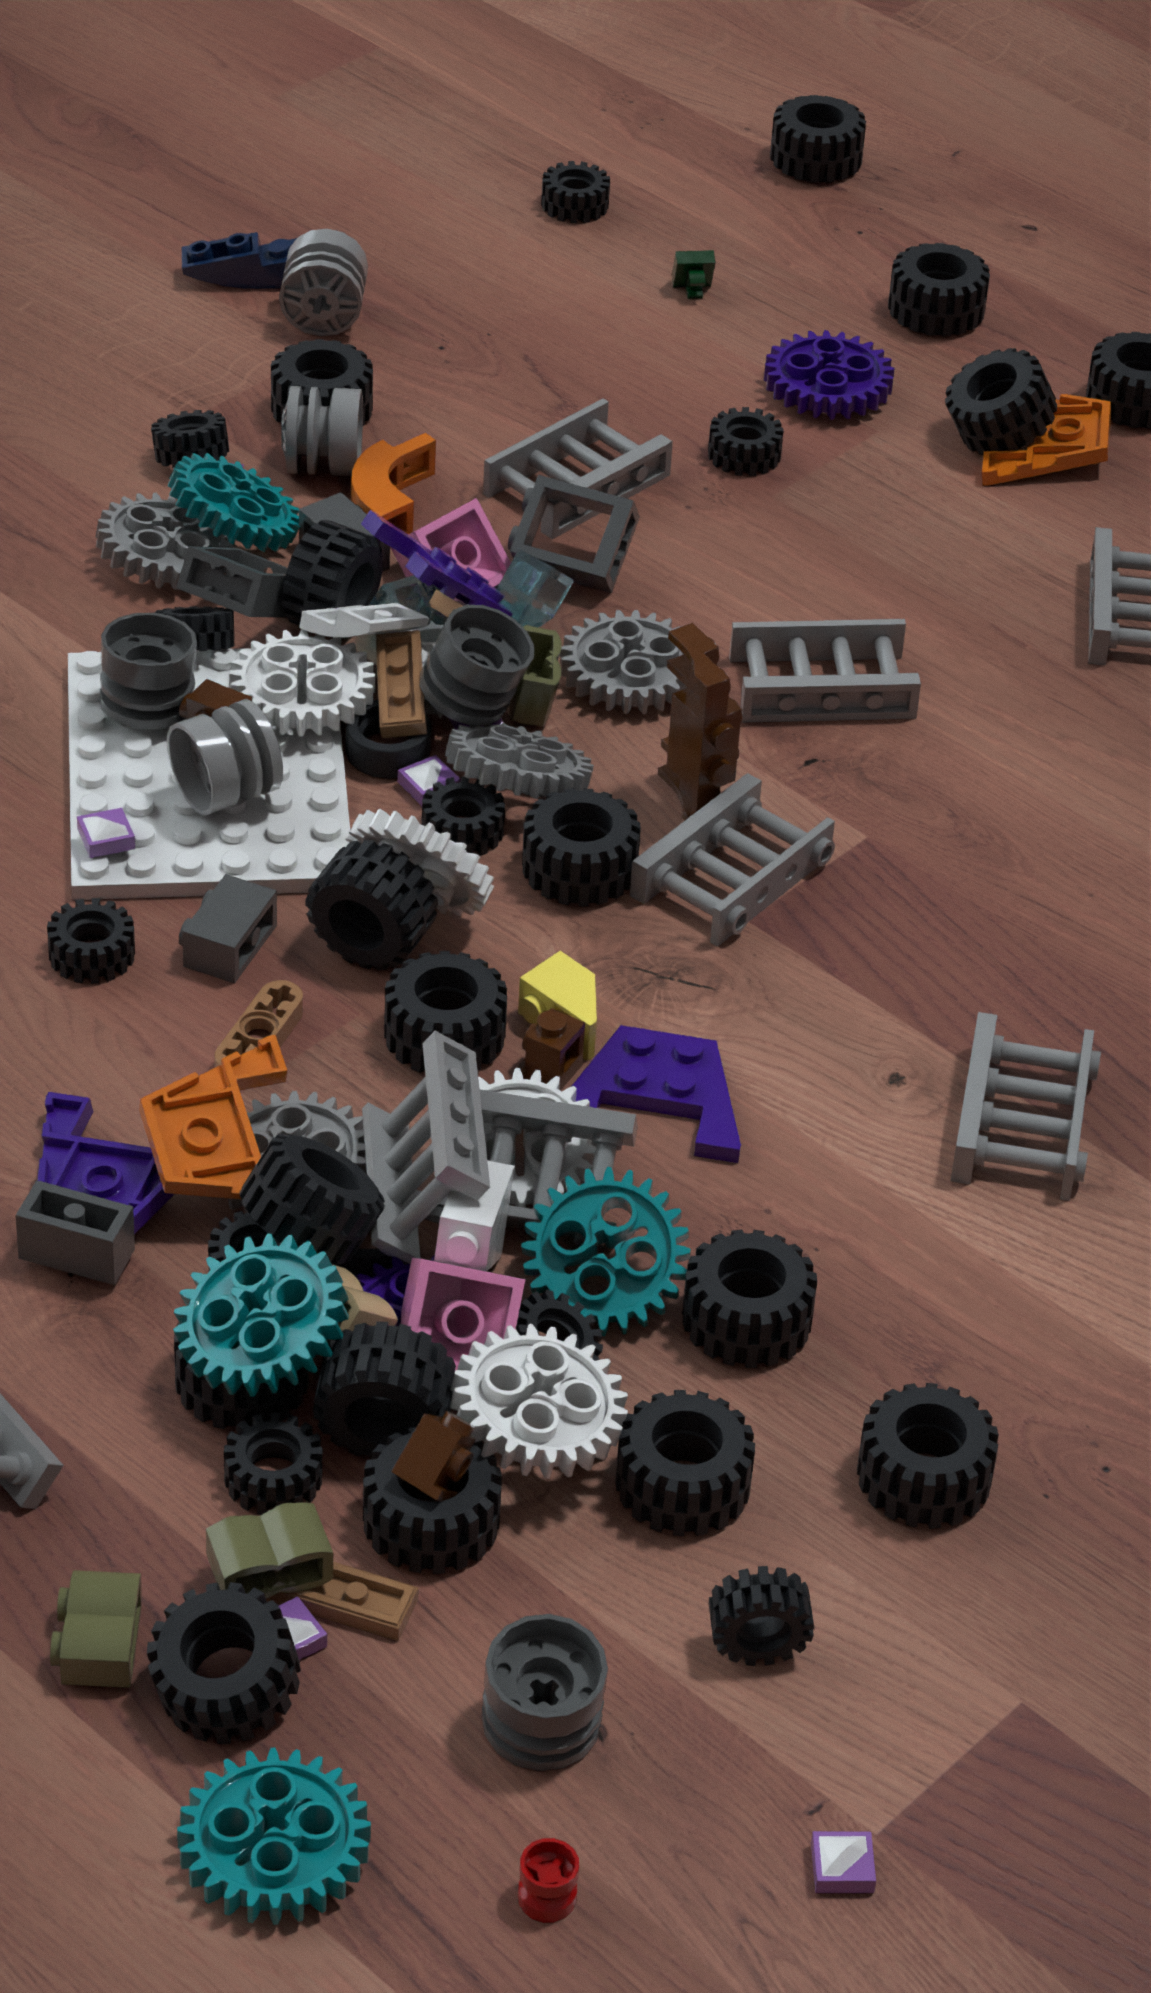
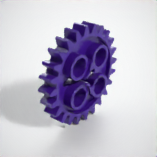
M824 330L822 336H817L814 332L808 331V338L793 334V342L781 339L780 347L772 346L771 354L766 355L764 381L767 382L766 390L774 391V400L784 399V407L786 408L797 405V413L799 414L811 410L813 411L814 418H817L821 413H827L828 417L834 420L836 413H841L845 418L850 419L852 411L864 416L866 414V407L876 411L878 410L879 403L887 402L888 395L892 394L895 369L891 367V358H884L883 349L873 350V342L860 344V336H855L849 340L845 339L844 332H840L837 337H832L828 330Z

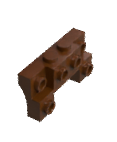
M693 623L671 630L668 634V639L683 655L667 660V668L687 688L672 693L669 736L661 739V747L667 752V764L658 767L657 774L678 796L682 806V819L684 821L721 793V786L735 781L737 759L739 758L740 725L743 720L742 709L739 704L729 697L731 691L730 678L722 668L717 666L720 658L719 647L713 639L707 637Z

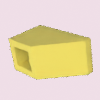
M559 951L520 977L518 1013L532 1024L537 1023V1018L542 1012L553 1008L585 1022L583 1058L589 1061L595 1055L597 1025L595 974L562 951Z

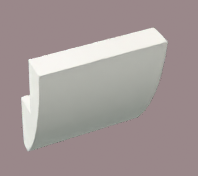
M398 603L371 606L356 605L302 611L299 628L322 636L354 637L419 629L428 626L429 617Z

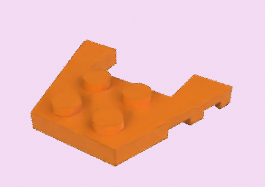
M1061 394L1059 396L1060 400H1055L1057 411L1053 413L1055 416L1053 423L1046 426L1047 431L1042 436H1037L1034 439L1035 442L1027 446V450L984 451L982 486L1108 461L1111 421L1110 401Z
M270 1035L258 1040V1046L240 1055L236 1051L222 1058L221 1065L199 1076L196 1072H193L140 1099L139 1112L164 1193L241 1199L240 1190L261 1158V1154L240 1090L286 1082L287 1067L276 1035Z

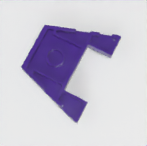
M372 510L368 512L361 522V525L375 538L409 559L405 567L418 580L428 586L433 584L441 589L440 592L453 600L457 598L467 605H484L500 610L510 617L513 615L501 603L505 596L489 585V581L469 567L465 570L456 564L457 561L440 548L435 546L431 551Z
M620 1025L572 1084V1086L577 1088L576 1101L588 1099L590 1102L589 1107L599 1108L600 1104L698 1119L700 1124L695 1141L694 1156L733 1163L739 1162L741 1143L716 1040Z
M48 1092L45 1099L47 1115L46 1123H43L42 1129L44 1145L43 1156L39 1160L38 1181L133 1206L135 1234L175 1195L164 1193L151 1148L81 1137L93 1114L90 1098Z

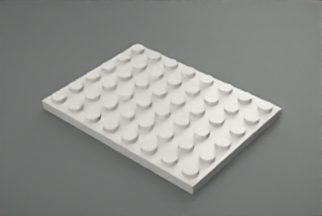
M229 648L215 651L197 650L196 668L193 672L195 689L206 679L229 688V671H232V660L239 659V651L241 649L251 651V648ZM101 652L68 653L72 900L205 896L208 890L215 889L225 874L277 890V894L309 893L308 889L335 854L349 843L346 841L350 831L340 721L339 731L323 726L322 735H317L312 728L306 729L303 736H298L296 728H290L284 735H281L279 726H272L283 761V781L280 788L264 795L260 794L258 797L247 801L239 797L237 804L203 816L195 812L186 801L173 774L167 751V734L170 727L141 730L126 727L111 720L101 710L100 704ZM305 660L299 661L298 704L306 703L307 661ZM123 808L135 836V849L90 858L77 829V816Z

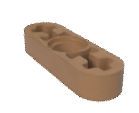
M276 980L264 985L217 1047L214 1054L215 1067L221 1065L222 1058L236 1051L241 1055L242 1052L246 1053L258 1046V1040L263 1038H253L247 1035L251 1030L264 1029L271 1032V1035H276L279 1047H281L303 1016V992L297 984L286 980ZM273 1006L277 1007L276 1015L273 1013Z

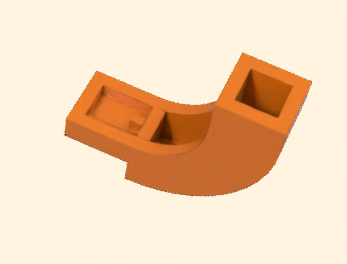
M425 432L394 447L382 439L367 448L359 456L352 470L351 501L355 505L360 506L366 514L372 510L406 534L412 533L414 501L400 490L435 475L436 440Z

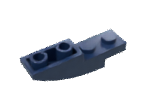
M258 232L250 234L236 233L228 238L209 242L204 240L196 241L182 247L183 275L227 287L279 289L282 285L289 248L297 238L289 240L277 239L269 244L261 245Z

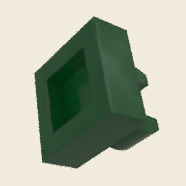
M714 250L675 251L671 274L673 288L686 287L687 299L703 298L702 287H711L716 264Z

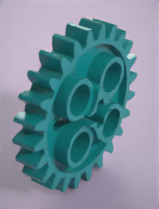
M193 453L191 458L183 456L181 462H177L169 478L170 480L167 485L171 488L169 495L178 499L175 504L177 507L188 509L185 516L200 520L198 525L200 528L210 527L213 529V536L219 537L222 534L227 536L230 544L238 541L242 542L244 547L249 550L252 544H254L262 552H265L267 547L277 552L279 547L286 549L289 543L293 542L300 528L299 508L291 505L293 502L292 498L281 495L284 489L282 487H272L269 484L271 481L269 477L260 478L256 476V469L252 468L247 471L242 468L241 463L238 461L232 464L228 463L224 456H220L219 460L216 461L208 453L205 454L204 458Z
M611 1167L606 1168L603 1180L596 1181L590 1169H585V1184L578 1186L574 1179L568 1175L565 1177L566 1193L562 1195L551 1187L547 1190L548 1198L552 1204L551 1207L538 1203L534 1205V1213L541 1220V1223L526 1222L525 1224L526 1233L536 1240L527 1241L521 1245L522 1254L535 1257L523 1264L524 1273L530 1276L540 1275L530 1284L532 1293L538 1291L540 1294L545 1290L553 1291L555 1300L561 1293L570 1296L568 1301L570 1306L573 1307L578 1301L584 1306V1309L580 1312L584 1317L592 1314L596 1322H598L602 1336H606L610 1322H617L620 1331L624 1335L628 1332V1319L634 1317L643 1327L648 1326L646 1310L649 1308L660 1315L665 1314V1305L661 1299L662 1295L672 1299L679 1297V1289L671 1280L680 1281L686 1279L687 1269L676 1262L689 1260L691 1249L676 1244L689 1238L688 1227H673L682 1218V1211L680 1208L664 1210L669 1202V1193L665 1191L652 1197V1179L648 1178L639 1187H636L633 1183L632 1170H628L620 1182L614 1181ZM614 1208H622L631 1215L630 1220L625 1225L619 1227L607 1224L603 1217L606 1212ZM642 1228L648 1231L645 1236L631 1238L636 1231ZM570 1231L577 1232L585 1238L583 1245L575 1250H565L557 1244V1241L561 1235ZM605 1243L607 1248H615V1257L607 1259L603 1253L598 1254L597 1246ZM638 1252H646L656 1260L655 1264L645 1271L632 1269L627 1264V1261L633 1254ZM582 1264L578 1267L577 1271L571 1274H567L564 1271L568 1266ZM591 1276H601L610 1283L608 1289L599 1295H590L584 1292L581 1285L584 1280Z
M267 1234L262 1246L259 1247L254 1245L250 1237H246L244 1249L238 1253L230 1245L224 1246L226 1259L219 1262L212 1257L206 1258L210 1271L207 1274L192 1272L190 1275L197 1288L184 1289L179 1293L186 1305L174 1309V1314L180 1325L173 1328V1331L180 1342L178 1346L180 1352L198 1378L205 1376L210 1387L213 1389L223 1382L230 1395H234L242 1383L251 1397L256 1395L261 1383H267L272 1393H277L279 1379L286 1377L294 1386L299 1384L297 1370L303 1367L313 1373L318 1371L313 1358L316 1355L331 1357L333 1355L327 1339H342L343 1333L337 1322H342L349 1318L343 1305L349 1298L342 1285L343 1280L336 1266H332L324 1251L317 1254L310 1241H306L298 1248L292 1235H288L281 1245L278 1246L272 1234Z
M274 1747L270 1748L267 1761L259 1762L255 1754L250 1750L246 1751L245 1766L239 1768L233 1761L227 1758L223 1760V1777L206 1771L204 1773V1789L191 1787L189 1790L190 1806H181L180 1826L177 1827L180 1865L182 1869H189V1884L192 1888L204 1885V1901L207 1904L218 1900L222 1896L224 1897L225 1915H231L241 1905L247 1907V1920L249 1923H253L260 1911L263 1910L269 1911L273 1925H278L282 1910L290 1909L293 1916L299 1922L303 1921L304 1905L310 1903L315 1909L324 1913L326 1911L327 1893L343 1900L346 1897V1881L359 1882L360 1864L368 1863L369 1843L371 1842V1822L367 1821V1802L358 1801V1786L356 1783L342 1786L343 1770L340 1767L323 1774V1757H316L306 1766L301 1764L300 1750L295 1749L288 1761H280L278 1752ZM316 1832H317V1833H323V1834L315 1835V1834H310V1833H316ZM270 1869H281L280 1871H268Z

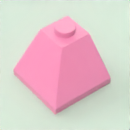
M477 498L408 534L431 551L435 546L453 557L457 561L456 564L465 570L469 567L489 581L488 584L492 587L517 574ZM391 548L410 584L431 598L436 590H441L433 584L428 586L418 580L405 567L409 559Z
M412 1258L401 1309V1324L411 1326V1330L419 1333L423 1331L432 1336L431 1342L441 1343L447 1349L446 1356L453 1358L456 1371L462 1354L469 1355L474 1341L485 1344L487 1334L490 1331L504 1339L507 1326L511 1325L516 1329L525 1279Z

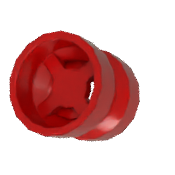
M542 1838L532 1842L524 1849L520 1857L518 1903L522 1911L531 1919L542 1923H554L565 1919L572 1913L577 1903L579 1857L574 1848L568 1843L555 1838Z

